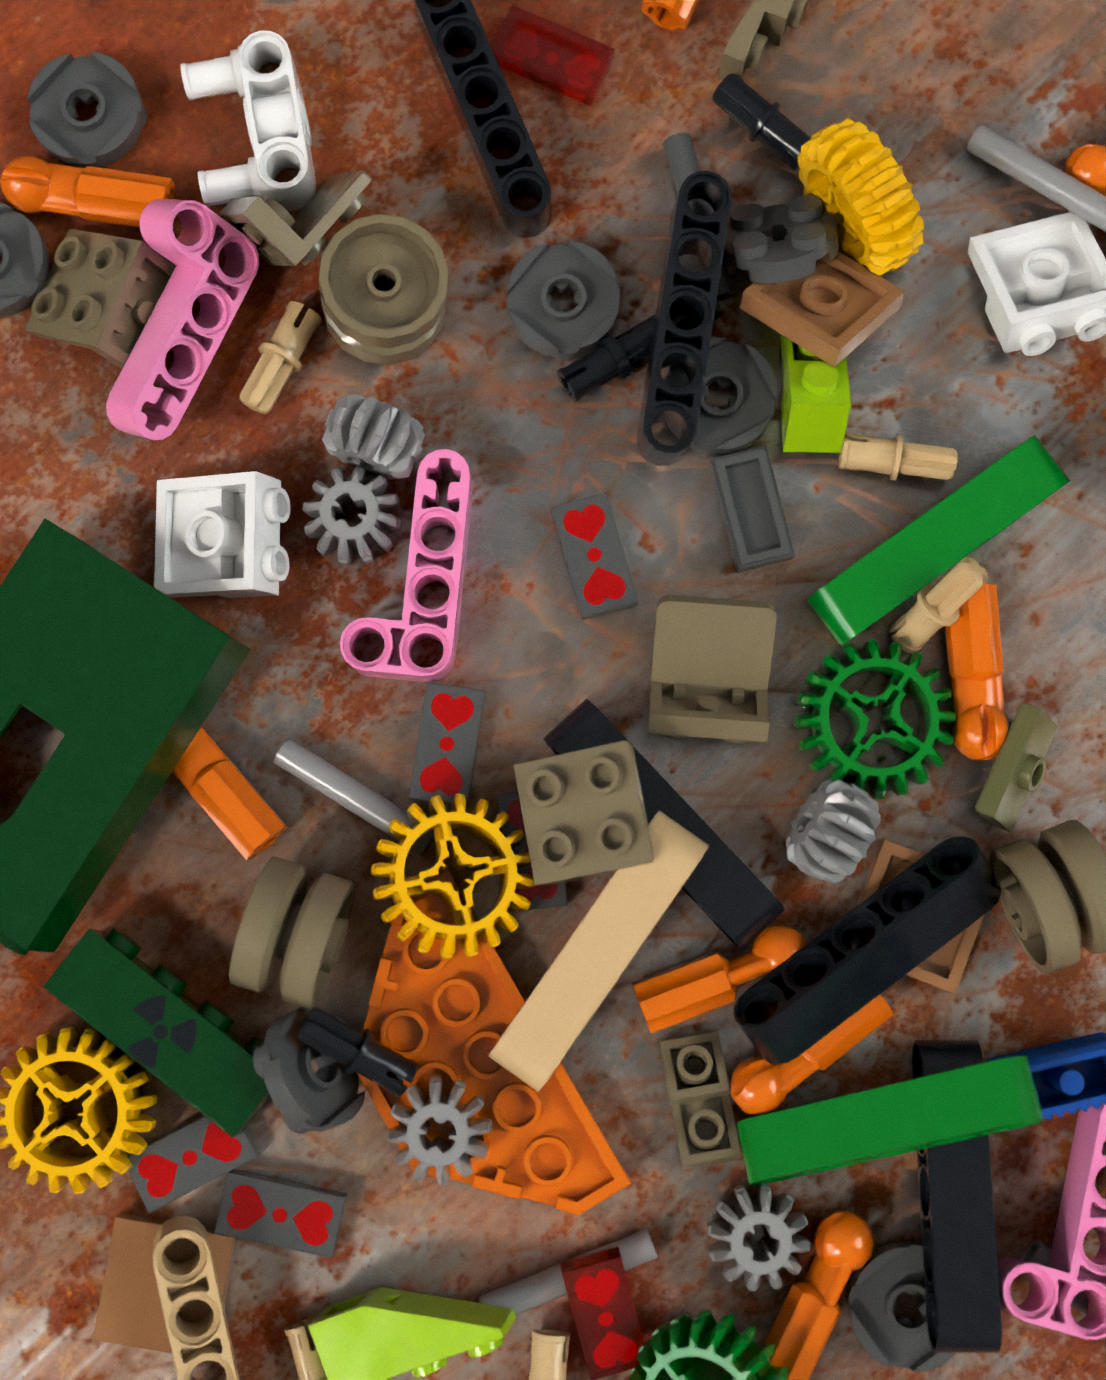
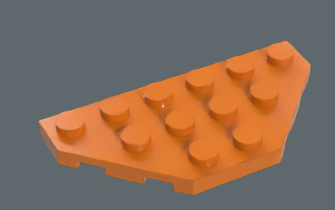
M449 868L439 873L433 880L425 882L430 883L438 880L441 883L451 882L454 886V891H458V894L462 891ZM434 894L410 896L415 906L424 915L436 922L455 926L453 915H449L445 902L439 896ZM471 907L473 920L477 922L479 919ZM401 914L391 921L385 948L379 962L370 996L363 1031L365 1029L373 1031L374 1040L407 1059H412L418 1063L412 1082L410 1083L404 1079L402 1083L407 1086V1089L412 1084H416L422 1089L427 1098H430V1079L433 1076H440L443 1082V1095L450 1096L453 1085L457 1080H462L466 1083V1087L459 1101L465 1105L470 1099L481 1095L485 1101L484 1106L479 1112L472 1115L471 1119L487 1118L492 1120L491 1132L474 1136L488 1145L489 1149L486 1157L479 1158L466 1153L473 1166L472 1174L464 1177L459 1174L453 1164H450V1179L471 1184L474 1188L515 1199L524 1198L554 1206L557 1210L575 1215L584 1213L630 1185L631 1181L562 1061L541 1090L537 1092L488 1056L526 1001L496 948L487 946L478 934L476 935L478 954L475 956L467 957L463 951L461 940H456L453 957L443 959L440 953L441 939L437 938L434 939L430 950L426 954H422L417 951V947L423 933L415 929L412 935L402 942L396 935L407 921ZM357 1073L388 1129L406 1125L396 1120L390 1114L395 1103L405 1104L414 1108L408 1100L406 1091L398 1098L389 1090ZM433 1117L426 1120L431 1122V1126L426 1133L431 1141L437 1137L443 1138L446 1143L453 1141L449 1139L450 1132L454 1126L451 1121L447 1120L439 1124ZM407 1142L397 1143L400 1150L408 1145ZM415 1157L408 1162L413 1172L420 1162ZM429 1166L426 1175L436 1177V1167Z

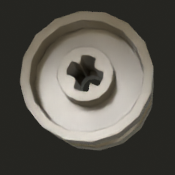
M375 214L354 219L333 235L322 253L318 280L321 306L328 331L343 350L364 362L391 365L411 360L433 344L444 325L449 271L442 248L425 228L405 217L386 214Z
M1077 819L1068 820L1041 831L1038 848L1025 839L1017 840L991 851L989 862L993 873L1001 885L999 901L1020 946L1041 973L1050 975L1077 964L1081 956L1082 946L1091 953L1102 954L1106 952V854L1086 826Z
M272 856L264 866L254 886L237 933L229 970L230 984L260 993L273 984L281 970L279 984L282 999L309 1009L315 1008L323 995L331 973L336 967L346 939L356 892V882L330 873H323L314 881L306 895L308 882L305 866Z

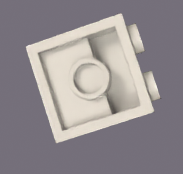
M1067 212L970 237L968 255L987 293L985 312L1004 353L1022 350L1023 354L1027 356H1035L1049 350L1056 340L1077 335L1081 341L1088 342L1106 334V259L1086 220L1072 212Z
M257 471L157 480L154 587L170 598L211 595L226 598L278 596L279 581L285 580L289 573V557L286 550L280 546V523L288 520L291 511L290 499L287 492L281 488V480Z

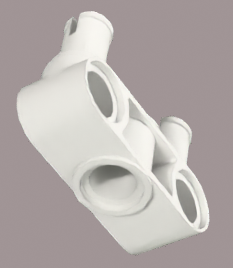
M257 31L243 40L238 49L230 50V56L180 64L182 81L189 101L238 92L239 96L243 97L247 129L254 151V157H248V164L198 171V182L205 206L212 207L228 204L231 199L260 196L264 201L268 197L273 198L286 210L303 208L316 192V179L310 149L312 141L306 106L287 42L279 34L272 31ZM265 64H280L274 72L268 74L258 72ZM294 168L299 170L298 175L291 181L277 182L274 180L276 175L284 169Z

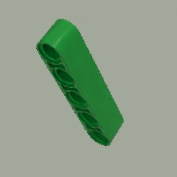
M1033 435L829 581L806 600L842 647L1070 482V479L1037 436Z
M1014 1056L744 1119L737 1122L736 1125L749 1185H759L761 1183L768 1184L1018 1129L1043 1122L1044 1117L1027 1056Z

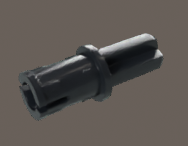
M735 74L726 76L714 91L712 96L713 102L750 132L748 137L750 141L754 142L758 139L790 165L793 171H796L799 167L798 155L801 153V146L809 141L811 137L779 111L781 105L777 101L771 105Z
M320 1008L310 1010L299 1027L297 1033L299 1040L343 1064L342 1071L350 1075L355 1071L389 1090L398 1098L407 1090V1086L402 1084L404 1079L411 1083L417 1071L418 1063L416 1061L409 1060L374 1040L373 1031L365 1029L363 1032H360Z

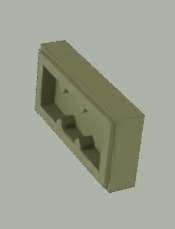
M1026 703L1019 705L1008 730L1005 743L1000 748L975 805V811L991 825L1011 833L1029 792L1036 791L1044 778L1046 770L1044 758L1058 728L1041 708Z

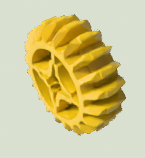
M849 118L837 124L832 123L813 134L811 139L801 146V153L798 155L799 179L805 187L803 195L821 198L823 210L831 213L836 219L839 251L879 276L890 270L895 271L909 262L908 258L919 252V246L923 244L922 230L924 229V221L918 214L920 203L914 198L911 191L913 185L905 178L902 172L903 166L898 165L893 158L891 148L884 147L881 144L879 135L874 131L869 132L866 125L860 121L854 122Z
M456 794L453 797L451 812H446L443 800L439 795H435L429 799L430 817H427L422 808L414 803L407 809L408 818L413 825L412 828L397 819H393L388 826L390 832L400 841L399 844L381 839L376 846V850L381 855L391 858V863L380 862L374 863L371 866V875L389 878V884L375 888L372 891V896L374 900H384L392 897L395 903L394 906L381 914V918L384 923L393 921L400 914L405 918L407 923L399 929L396 935L402 942L409 938L415 929L422 932L423 935L417 947V951L422 954H426L430 950L434 939L437 938L441 939L440 953L443 959L453 957L456 940H461L463 951L467 957L475 956L478 954L476 938L478 934L487 946L494 948L500 944V937L493 926L494 924L510 933L519 926L516 919L507 909L511 908L516 911L525 912L530 907L531 903L527 898L515 893L516 888L527 889L535 885L533 876L517 874V867L531 863L529 852L514 855L511 848L519 843L525 835L520 829L513 831L507 837L502 834L499 829L509 819V815L504 811L500 812L491 823L485 820L484 816L488 810L489 802L484 799H480L473 808L472 814L465 813L466 798L464 794ZM452 829L464 830L477 836L490 848L494 857H472L467 855L461 849L457 836H453ZM433 831L436 843L433 847L435 853L433 867L419 872L417 875L404 878L405 861L411 846L419 838ZM447 858L448 861H452L455 870L465 869L467 872L480 869V871H475L459 884L463 888V891L459 894L458 891H454V886L451 882L441 883L438 880L425 883L426 881L433 880L438 873H442L447 868L443 863ZM500 874L499 892L493 906L483 918L474 922L471 907L474 906L472 890L475 883L485 880L490 876ZM416 894L418 896L423 894L439 896L445 902L449 915H453L455 926L442 924L430 919L415 906L410 896Z
M74 1027L61 1029L58 1041L51 1033L42 1034L36 1038V1049L25 1046L16 1052L17 1061L20 1066L8 1065L0 1073L2 1078L11 1086L0 1088V1104L6 1105L5 1110L0 1112V1126L6 1125L8 1133L0 1137V1149L13 1145L17 1152L10 1158L8 1168L15 1170L28 1163L31 1167L27 1173L26 1181L27 1184L31 1185L40 1182L48 1174L49 1192L58 1193L63 1190L68 1180L74 1194H81L88 1190L91 1180L99 1188L112 1182V1170L124 1174L132 1168L133 1165L130 1159L127 1158L129 1156L128 1153L140 1155L146 1150L148 1144L136 1132H149L156 1125V1120L151 1116L141 1114V1109L155 1105L158 1097L152 1093L141 1094L139 1086L152 1079V1073L146 1070L134 1075L130 1067L137 1061L127 1053L120 1058L116 1056L119 1047L109 1039L104 1041L100 1047V1033L93 1027L86 1029L80 1040ZM59 1061H76L94 1068L100 1074L93 1080L80 1084L71 1079L68 1074L60 1076L53 1068V1065ZM37 1086L39 1089L36 1094L42 1101L45 1112L43 1121L38 1127H36L32 1110L33 1096ZM112 1090L115 1094L118 1108L117 1124L113 1135L109 1132V1128L112 1125L107 1120L103 1110L105 1098ZM91 1093L81 1103L84 1110L78 1113L81 1117L57 1126L67 1116L65 1108L71 1106L67 1102ZM65 1135L75 1139L82 1147L89 1144L96 1152V1155L86 1157L66 1155L51 1147L50 1144Z

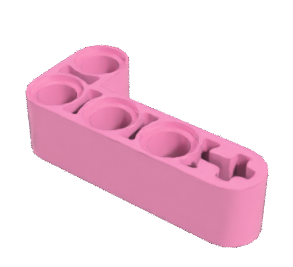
M156 199L148 203L140 217V232L144 241L157 253L175 264L176 267L108 396L106 410L111 424L116 429L150 440H163L172 435L178 427L259 267V253L249 237L204 204L195 200ZM178 214L182 229L180 236L176 239L173 233V222ZM223 248L226 261L221 270L218 257L220 250ZM198 298L200 312L194 321L192 306L195 299ZM172 348L174 362L170 370L167 371L165 358L167 352ZM153 383L159 384L160 387L153 386Z
M439 449L427 454L420 462L417 471L402 620L370 617L359 618L349 623L342 632L340 652L345 661L362 675L407 681L436 682L445 678L453 669L456 660L473 494L469 466L465 459L456 451ZM443 471L453 472L456 481L450 482L448 486L447 502L449 509L440 506L441 498L436 481L442 479ZM436 526L451 528L455 532L454 542L445 550L434 551L424 545V540L430 529ZM439 582L449 588L450 594L443 606L437 609H428L419 604L418 596L425 585ZM366 634H377L384 639L383 653L372 662L359 661L355 656L356 643ZM425 639L437 640L443 645L444 652L441 660L432 667L423 668L417 666L412 658L415 646Z
M1101 1103L1099 1109L1089 1106L1086 1112L1080 1110L1078 1113L1050 1253L1049 1267L1016 1258L997 1260L1001 1313L1025 1322L1090 1340L1106 1337V1196L1102 1198L1095 1186V1178L1098 1171L1102 1167L1106 1168V1155L1102 1154L1103 1146L1106 1149V1104ZM1094 1228L1100 1238V1248L1098 1253L1089 1260L1083 1249V1240L1086 1233ZM1024 1273L1030 1284V1292L1022 1304L1016 1305L1011 1297V1285L1019 1274ZM1083 1291L1088 1300V1310L1085 1317L1076 1322L1071 1313V1303L1074 1296L1078 1292Z

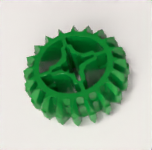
M868 640L864 643L862 659L857 649L850 643L841 648V658L844 666L837 658L830 654L821 660L822 668L829 678L814 671L806 676L805 681L818 693L817 695L812 693H800L797 695L796 703L801 707L812 709V715L796 717L794 719V727L800 729L812 728L813 736L806 737L798 742V747L801 751L817 746L821 752V755L813 759L809 764L812 771H818L830 763L834 769L827 779L843 781L847 775L850 777L849 785L852 783L863 790L866 781H868L871 797L874 800L885 797L887 781L897 796L908 793L906 775L918 785L926 783L929 777L921 762L934 768L943 765L944 758L932 746H949L953 744L954 737L938 729L939 724L954 722L956 714L950 710L939 711L937 703L950 698L951 691L948 688H942L936 692L932 691L929 683L936 680L940 672L937 668H932L920 675L916 671L922 661L920 653L914 652L906 658L904 663L899 662L901 645L892 642L886 648L883 658H881L877 641ZM873 673L890 678L887 685L880 689L875 697H867L856 690L850 693L840 686L846 678L857 674ZM905 690L912 698L917 710V736L912 734L914 729L903 721L900 714V704L906 695ZM831 702L838 706L836 711L841 713L849 724V735L844 743L845 748L843 751L834 740L829 725ZM886 702L881 709L882 714L879 721L886 726L885 730L887 732H884L881 727L863 737L867 731L865 727L869 722V718L862 713V707L868 712ZM875 742H882L891 748L898 746L908 753L901 761L891 767L875 768L858 763L862 754L868 751Z
M708 1309L700 1311L694 1318L688 1312L679 1314L671 1323H663L652 1333V1338L639 1349L636 1356L639 1363L632 1369L629 1380H786L789 1367L773 1366L769 1359L774 1354L775 1344L764 1345L760 1348L753 1341L756 1336V1325L746 1327L741 1333L736 1330L733 1313L724 1315L716 1322L711 1310Z

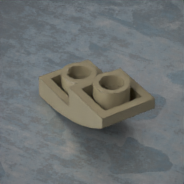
M755 0L740 20L724 50L718 80L722 81L729 74H735L742 80L746 68L756 71L767 42L780 46L787 26L798 28L808 0Z
M718 1031L660 1041L664 1074L682 1170L741 1160L742 1153L730 1100V1086Z

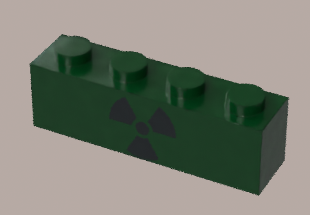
M113 927L107 934L103 930L89 928L44 984L43 988L232 1138L240 1135L271 1097L264 1079L257 1074L253 1065L254 1050L264 1043L256 1037H252L247 1044L229 1030L235 1021L222 1009L208 1000L200 1007L182 993L188 984L180 976L163 964L159 963L155 970L145 964L136 956L142 948L122 931Z

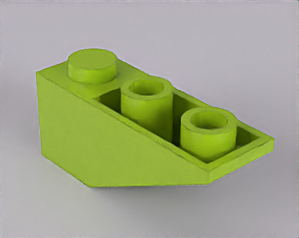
M781 335L780 414L783 452L841 453L851 409L847 357L833 367Z
M378 1287L327 1306L308 1327L328 1380H392L391 1377L408 1371L412 1372L414 1378L429 1375L444 1367L448 1363V1357L465 1351L468 1352L470 1358H476L496 1350L503 1345V1338L515 1321L516 1314L513 1308Z

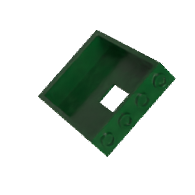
M46 518L0 585V738L22 705L65 734L14 814L7 821L0 824V944L21 955H27L29 951H56L251 651L250 648Z

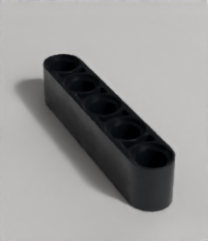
M414 0L420 30L503 224L509 232L517 237L530 238L539 235L545 231L551 219L550 183L472 1L451 0L446 6L434 7L429 5V2L432 0ZM457 47H468L473 50L471 54L461 58L453 57L449 54L450 51ZM480 96L491 97L495 100L494 104L486 108H476L470 104L473 99ZM499 146H510L518 151L516 155L509 159H498L491 155V152ZM526 195L532 196L540 202L537 207L528 211L518 210L512 205L515 199Z
M698 171L685 179L671 213L637 430V447L641 455L648 462L658 466H669L678 462L693 442L697 431L732 202L728 183L719 174L711 171ZM693 199L707 201L712 206L714 214L709 216L696 214L690 209L688 201ZM685 254L695 255L703 261L706 270L697 273L690 272L681 265L679 257ZM675 310L690 312L697 321V327L692 330L678 328L672 322L670 313ZM666 366L681 368L687 374L689 385L676 388L668 385L662 378L661 369ZM658 422L672 424L680 434V443L668 446L659 443L653 436L652 425Z
M588 699L579 704L543 738L556 755L619 741H628ZM633 746L648 825L660 810L709 845L704 856L682 886L683 891L743 951L785 911V908Z
M958 836L938 844L748 988L738 998L734 1006L733 1015L735 1020L765 1061L778 1065L788 1063L800 1056L998 903L1001 896V885L976 841L969 837Z
M915 1040L912 1049V1079L983 1063L979 1042L977 1040ZM989 1135L917 1151L926 1319L929 1342L934 1353H998L1002 1344V1318Z

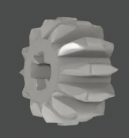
M350 394L338 397L334 409H330L324 424L326 430L322 441L329 454L338 457L342 463L350 464L354 467L362 466L366 472L371 473L375 477L382 475L390 480L409 477L413 466L417 465L423 450L421 445L425 434L421 423L417 419L411 418L407 411L399 410L393 407L391 403L378 401L372 396L365 398L359 394Z
M356 466L352 473L351 481H346L341 469L334 468L331 471V476L335 482L334 486L328 488L323 482L318 480L314 481L312 485L313 490L322 500H310L303 503L302 509L305 514L316 518L304 526V531L309 538L321 537L316 549L323 557L332 554L338 548L337 557L339 563L348 566L352 561L354 550H358L365 564L372 563L373 554L369 546L376 543L382 550L389 551L393 544L387 535L383 533V530L399 531L402 528L400 518L388 514L395 511L401 505L397 494L383 495L388 482L382 475L373 478L367 483L365 468ZM355 505L360 512L358 516L361 523L354 527H349L344 519L339 520V518L346 519L347 516L344 509Z
M831 778L825 780L819 788L811 790L804 805H800L797 817L791 822L792 830L786 838L787 860L797 865L798 870L813 878L816 877L819 880L829 881L833 884L842 881L846 875L850 876L855 872L858 862L862 858H867V850L870 844L876 840L874 832L881 821V815L878 813V802L869 797L868 792L852 783L849 785L839 779L832 781Z
M433 1076L429 1083L430 1098H427L419 1086L412 1084L406 1090V1094L414 1108L405 1104L395 1103L391 1109L390 1114L396 1120L406 1125L390 1128L387 1132V1140L393 1143L407 1142L408 1144L396 1154L394 1160L398 1166L408 1163L414 1157L420 1162L413 1175V1178L419 1182L423 1181L426 1177L429 1166L436 1167V1179L441 1186L449 1183L451 1174L450 1164L454 1165L459 1174L468 1177L473 1172V1166L466 1153L479 1158H485L488 1153V1145L474 1136L491 1132L492 1120L487 1118L471 1119V1116L479 1112L484 1106L485 1101L481 1095L473 1097L465 1105L459 1101L466 1087V1083L462 1080L456 1081L450 1096L443 1095L441 1077ZM433 1117L439 1124L447 1120L451 1121L454 1126L450 1132L449 1139L453 1141L446 1143L441 1137L431 1141L426 1135L431 1122L426 1120Z
M761 1183L756 1189L755 1200H750L744 1186L738 1185L734 1188V1192L740 1204L735 1208L722 1199H718L715 1203L716 1210L726 1219V1222L711 1221L706 1224L707 1234L720 1240L708 1249L711 1260L713 1262L727 1260L722 1273L729 1282L736 1280L745 1271L744 1280L748 1291L755 1292L757 1290L761 1275L767 1276L773 1289H779L782 1287V1279L777 1270L784 1267L795 1275L800 1274L802 1270L801 1265L791 1255V1252L804 1253L810 1250V1241L806 1237L796 1234L808 1225V1220L803 1212L789 1213L794 1200L787 1192L778 1195L771 1202L772 1193L770 1186L767 1183ZM763 1224L771 1238L768 1243L763 1239L760 1240L763 1247L752 1248L745 1233L749 1230L752 1234H755L753 1226Z

